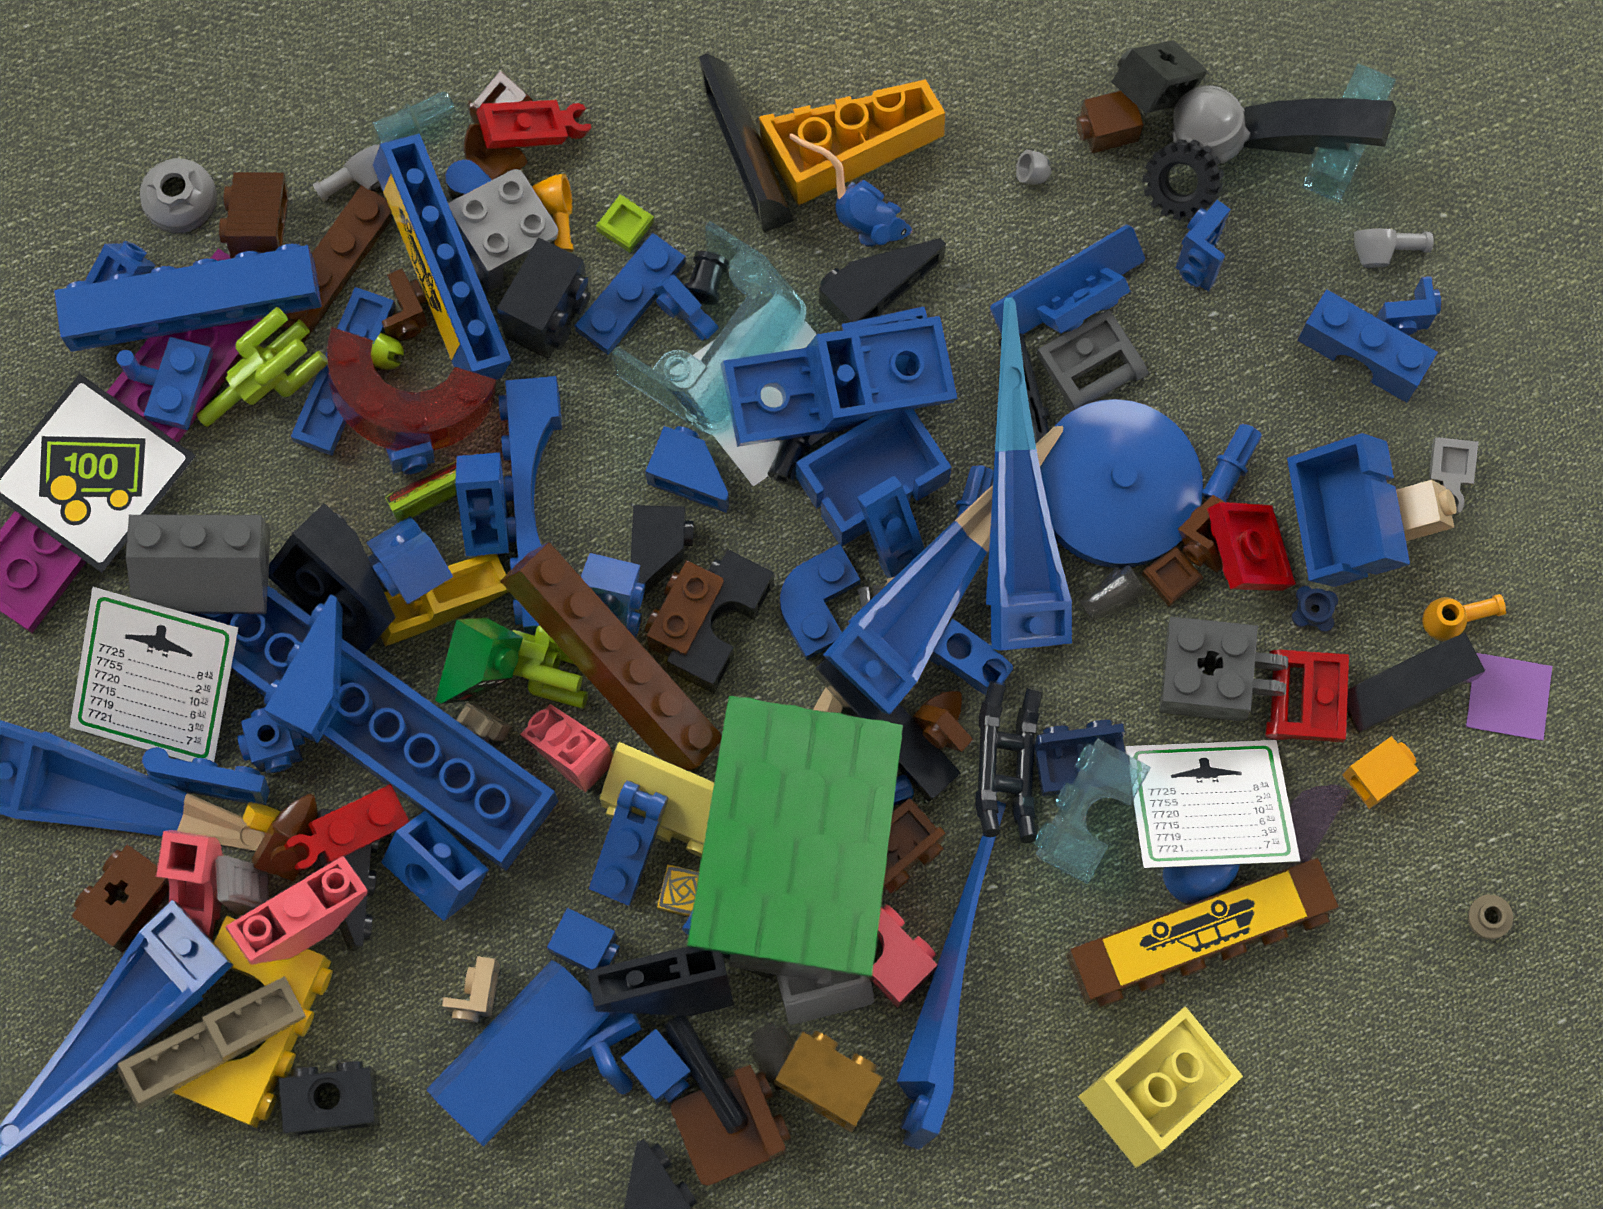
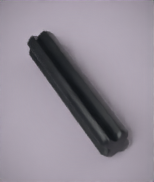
M676 1016L665 1024L667 1034L726 1131L734 1134L746 1127L749 1123L746 1113L687 1017Z

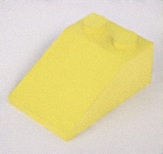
M1185 1006L1105 1072L1078 1097L1137 1168L1163 1151L1243 1076Z

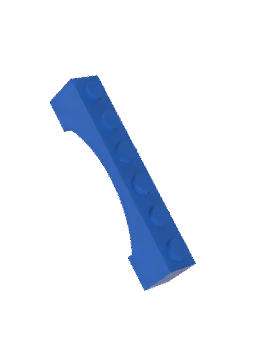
M556 376L505 380L506 395H499L501 421L508 420L509 435L502 436L504 461H511L512 476L504 477L507 502L514 501L515 516L507 517L508 535L510 542H517L518 557L510 558L511 570L529 552L542 546L535 519V483L540 460L549 438L554 430H562L560 392ZM513 599L515 624H523L525 633L535 636L539 624L516 599Z

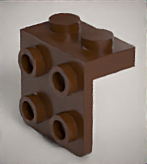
M751 1064L735 1070V1076L725 1079L746 1113L749 1122L746 1127L738 1132L730 1134L726 1131L702 1090L674 1101L671 1106V1112L699 1181L705 1186L713 1185L786 1153L783 1142L791 1139L781 1113L772 1116L766 1099L773 1097L764 1072L755 1074Z

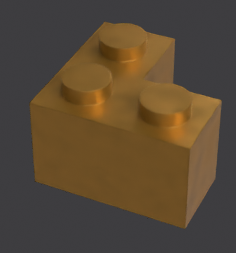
M816 1030L812 1036L802 1032L776 1077L775 1084L814 1106L813 1111L852 1133L882 1080V1077L875 1074L878 1066L855 1053L851 1059L835 1050L838 1046L836 1041Z

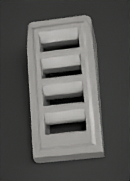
M227 855L217 856V899L236 915L246 914L269 900L267 872L254 868L252 863Z

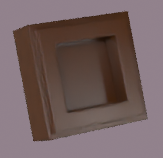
M1177 546L1165 553L1141 574L1168 607L1203 580V576Z

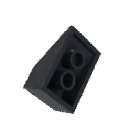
M325 503L291 534L269 564L268 578L310 616L320 603L325 605L330 594L335 596L343 608L342 639L364 655L396 618L357 533L341 515L333 512Z

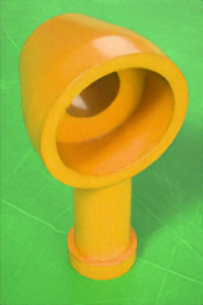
M557 174L533 185L532 188L548 213L552 215V219L558 227V237L554 240V245L568 252H573L574 248L571 243L569 215L572 213L570 183L566 174Z
M1501 594L1466 605H1462L1453 598L1443 597L1432 601L1426 607L1422 622L1425 631L1432 638L1439 641H1447L1460 635L1469 621L1493 615H1505L1506 606ZM1442 610H1452L1455 614V620H1446L1442 615Z

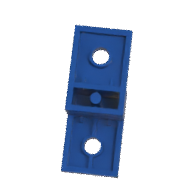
M940 316L816 334L806 348L723 360L720 364L737 447L853 429L867 421L872 415L948 404L958 399ZM906 355L912 358L916 364V373L912 376L902 375L895 366L897 356ZM765 387L776 388L782 395V405L776 408L765 405L761 399L762 389Z

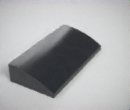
M709 54L699 56L704 91L763 233L793 222L792 212L731 68L715 56Z

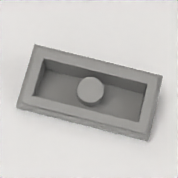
M824 970L818 981L776 975L790 1025L868 1006L875 1001L870 977Z

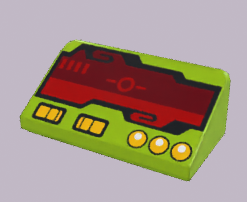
M457 460L385 497L398 523L409 516L413 518L457 495L455 484Z

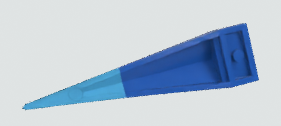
M1005 298L1003 308L986 605H991V649L996 650L1072 644V600L1056 543L1037 455L1024 375L1016 302L1013 298Z

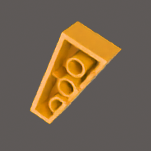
M926 79L873 91L872 96L853 100L851 96L835 99V104L811 109L810 105L793 109L794 113L774 117V114L759 116L761 141L798 205L836 188V169L822 154L793 141L790 138L791 134L804 141L825 148L835 155L843 166L845 183L945 136V111Z

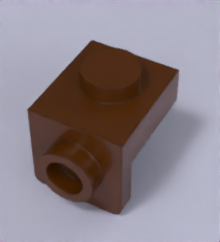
M403 268L387 276L402 312L384 319L382 325L386 335L396 340L405 341L417 336L422 328L428 326L420 305L427 301L417 279L409 281Z
M1212 495L1202 506L1192 512L1190 518L1178 528V531L1185 545L1183 552L1187 558L1199 567L1204 564L1218 572L1223 564L1216 549L1217 541L1211 532V521L1207 508L1224 501Z

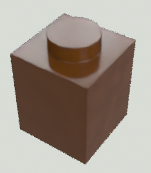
M1121 91L1085 99L1081 114L1076 117L1079 137L1082 141H1088L1091 154L1139 142L1143 128V122L1137 105Z

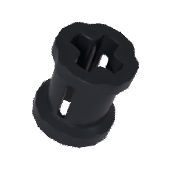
M705 250L696 251L693 258L695 267L690 282L685 283L684 286L699 303L715 305L720 297L717 290L723 273L728 272L729 261L717 253Z

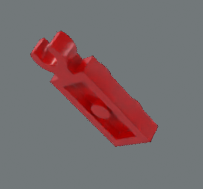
M557 100L481 104L476 111L487 149L563 144L568 136L574 139H581L591 130L590 124H579L574 120V118H580L586 110L585 105L579 103L571 104L566 110L559 109Z
M389 784L310 822L308 825L313 833L312 836L304 834L295 835L284 844V847L288 850L300 845L306 849L307 858L294 866L296 871L308 869L321 853H323L327 863L330 864L342 856L345 857L396 832L410 821L392 785Z

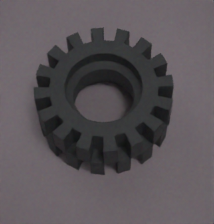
M1186 139L1175 143L1172 142L1153 155V159L1146 164L1145 169H1148V172L1143 175L1142 183L1148 184V187L1144 189L1145 196H1152L1153 201L1150 202V205L1154 209L1157 206L1161 207L1162 211L1160 214L1165 217L1173 214V219L1180 220L1187 216V219L1192 218L1199 209L1204 208L1206 210L1218 198L1217 194L1222 191L1224 183H1220V179L1224 177L1223 169L1218 170L1217 164L1221 161L1218 156L1212 158L1209 154L1212 149L1208 146L1201 148L1199 141L1192 140L1188 143ZM1185 164L1196 172L1198 185L1192 194H1179L1171 187L1169 173L1174 165Z

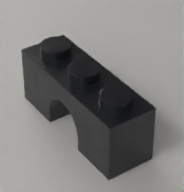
M729 549L723 559L716 558L708 570L722 577L724 584L688 653L682 655L666 647L664 655L669 657L667 660L669 672L715 694L734 659V647L721 641L714 635L712 631L714 622L721 615L729 612L741 613L755 620L774 585L773 571Z

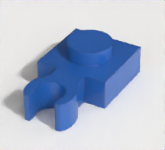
M674 274L664 277L652 288L659 296L656 302L660 308L672 318L677 316L680 320L683 319L700 340L703 341L705 338L707 340L719 329L717 324L700 308L702 305Z

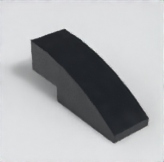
M1465 632L1348 689L1347 713L1357 733L1360 734L1430 703L1440 695L1478 679L1485 672V669Z

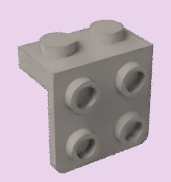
M518 169L511 170L448 203L478 279L483 281L489 292L504 284L503 267L529 254L538 237L549 243L558 237L557 225L523 172Z

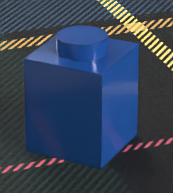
M567 908L547 949L550 954L588 972L587 970L612 965L618 955L620 946L615 944L618 937L614 930Z
M657 1029L621 1058L623 1063L657 1104L664 1098L668 1103H671L690 1087L686 1081L692 1075L690 1069Z

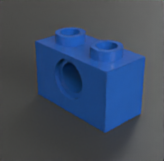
M426 810L395 832L381 862L443 921L473 900L488 871L485 865Z

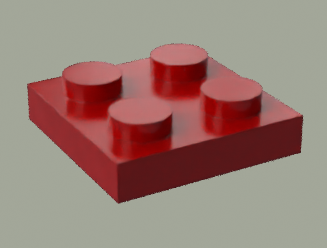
M1219 502L1207 508L1211 521V532L1217 541L1223 562V573L1228 580L1230 589L1283 591L1296 585L1272 505Z

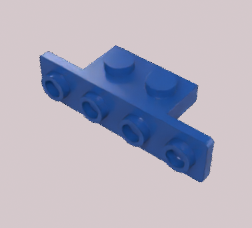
M1124 225L992 304L990 310L1001 335L1005 298H1013L1015 300L1019 333L1023 334L1041 323L1046 324L1060 334L1072 331L1081 326L1084 319L1097 311L1107 310L1116 305L1119 298L1131 292L1125 277L1122 275L1145 261V256L1134 228Z

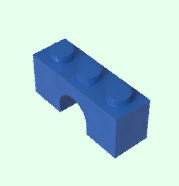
M1327 289L1307 320L1297 340L1332 361L1338 355H1346L1357 359L1371 370L1373 374L1371 383L1406 403L1438 353Z
M411 516L366 542L372 552L368 559L377 578L387 588L392 597L400 594L407 604L454 577L431 538L421 531Z

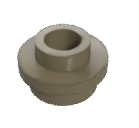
M1484 895L1477 898L1470 905L1468 923L1478 936L1485 939H1497L1510 930L1513 923V912L1510 905L1503 898L1496 895ZM1486 909L1496 911L1498 914V922L1496 924H1491L1485 919L1484 913Z

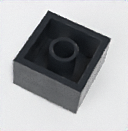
M538 237L497 307L506 339L548 360L555 348L558 350L563 348L570 335L571 328L568 327L575 314L581 315L584 312L591 297V293L588 292V277L586 276L584 260Z

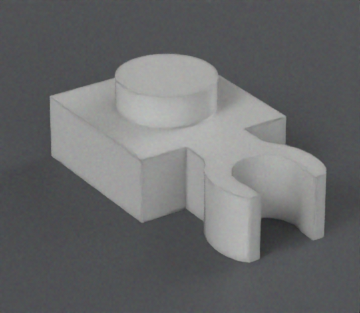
M1435 437L1432 445L1429 480L1441 482V485L1452 492L1456 501L1455 514H1458L1464 507V497L1460 491L1461 485L1472 486L1474 484L1478 442Z

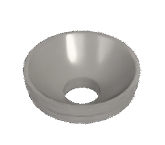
M175 158L157 164L147 173L141 184L140 200L145 215L153 225L164 231L183 233L200 227L209 219L216 206L217 191L211 176L201 165L188 159ZM172 177L182 178L185 181V189L181 194L173 197L163 194L162 186L167 179Z

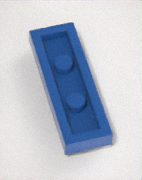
M652 233L575 324L576 332L609 355L658 297L652 288L664 277L672 274L676 275L686 263V257Z

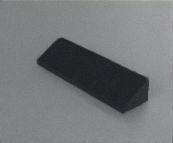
M828 659L815 668L813 673L851 716L883 720L903 725L898 769L907 776L913 786L928 802L934 799L961 774L947 756L924 737L922 728L900 704L890 714L882 713Z

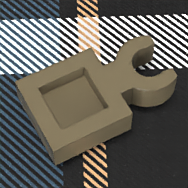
M467 702L456 719L458 722L468 725L467 729L487 743L490 738L496 741H504L513 727L477 703Z

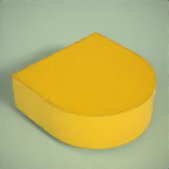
M249 802L242 818L250 829L266 833L280 811L263 804Z

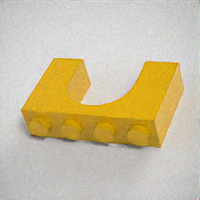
M226 916L214 944L232 962L233 966L230 969L262 982L264 986L285 976L306 1016L301 1021L268 1038L251 1055L242 1059L227 1061L172 1093L257 1128L260 1120L266 1121L272 1113L277 1096L272 1094L279 1077L286 1078L295 1060V1053L291 1052L298 1035L304 1037L309 1030L314 1017V1012L310 1011L316 995H323L326 991L333 971L328 969L331 963L329 959L309 949L304 950L293 958L250 965L226 930V925L236 919Z

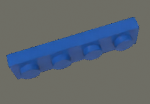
M357 287L354 288L325 355L329 364L318 372L290 436L293 442L333 456L370 369L369 357L374 342L379 334H385L382 321L391 317L396 308L394 300Z

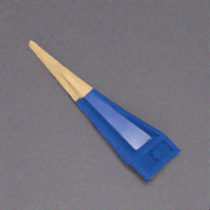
M1063 426L1053 427L1036 443L1040 466L1063 432ZM993 485L848 621L849 625L824 653V656L882 713L890 714L917 683L953 612L989 551Z
M0 720V814L22 820L96 827L163 836V831L173 830L216 837L221 845L254 851L257 850L266 834L250 829L242 816L46 731L40 733Z

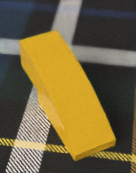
M480 555L449 565L448 568L454 577L409 604L405 602L400 594L392 597L388 591L384 592L396 617L381 635L384 645L388 646L438 627L508 593L507 588L500 582L506 573L498 555Z

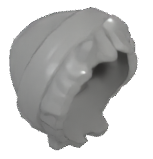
M1201 86L1192 89L1180 98L1175 107L1173 115L1174 143L1186 139L1188 143L1192 140L1199 141L1201 148L1208 146L1212 149L1209 154L1212 158L1218 156L1221 161L1220 163H1226L1238 155L1244 146V142L1250 137V132L1245 126L1244 108L1241 107L1239 101L1231 93L1220 87Z

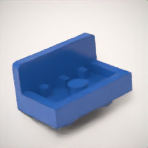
M1216 200L1208 211L1204 208L1199 209L1187 226L1189 232L1181 243L1183 247L1175 267L1187 283L1194 287L1201 286L1206 291H1209L1214 285L1225 255L1214 246L1219 241L1231 209L1219 200Z

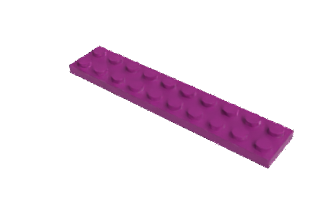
M218 248L210 259L221 261L232 258ZM263 318L148 338L134 357L140 365L159 370L170 337L211 347L214 353L189 425L190 427L197 418V414L208 404L228 376L227 372L243 358L236 350L235 344L237 340ZM122 371L107 393L178 443L187 430L149 421L144 416L153 386L132 381ZM16 511L13 512L0 529V612L30 633H33L85 565L86 561Z

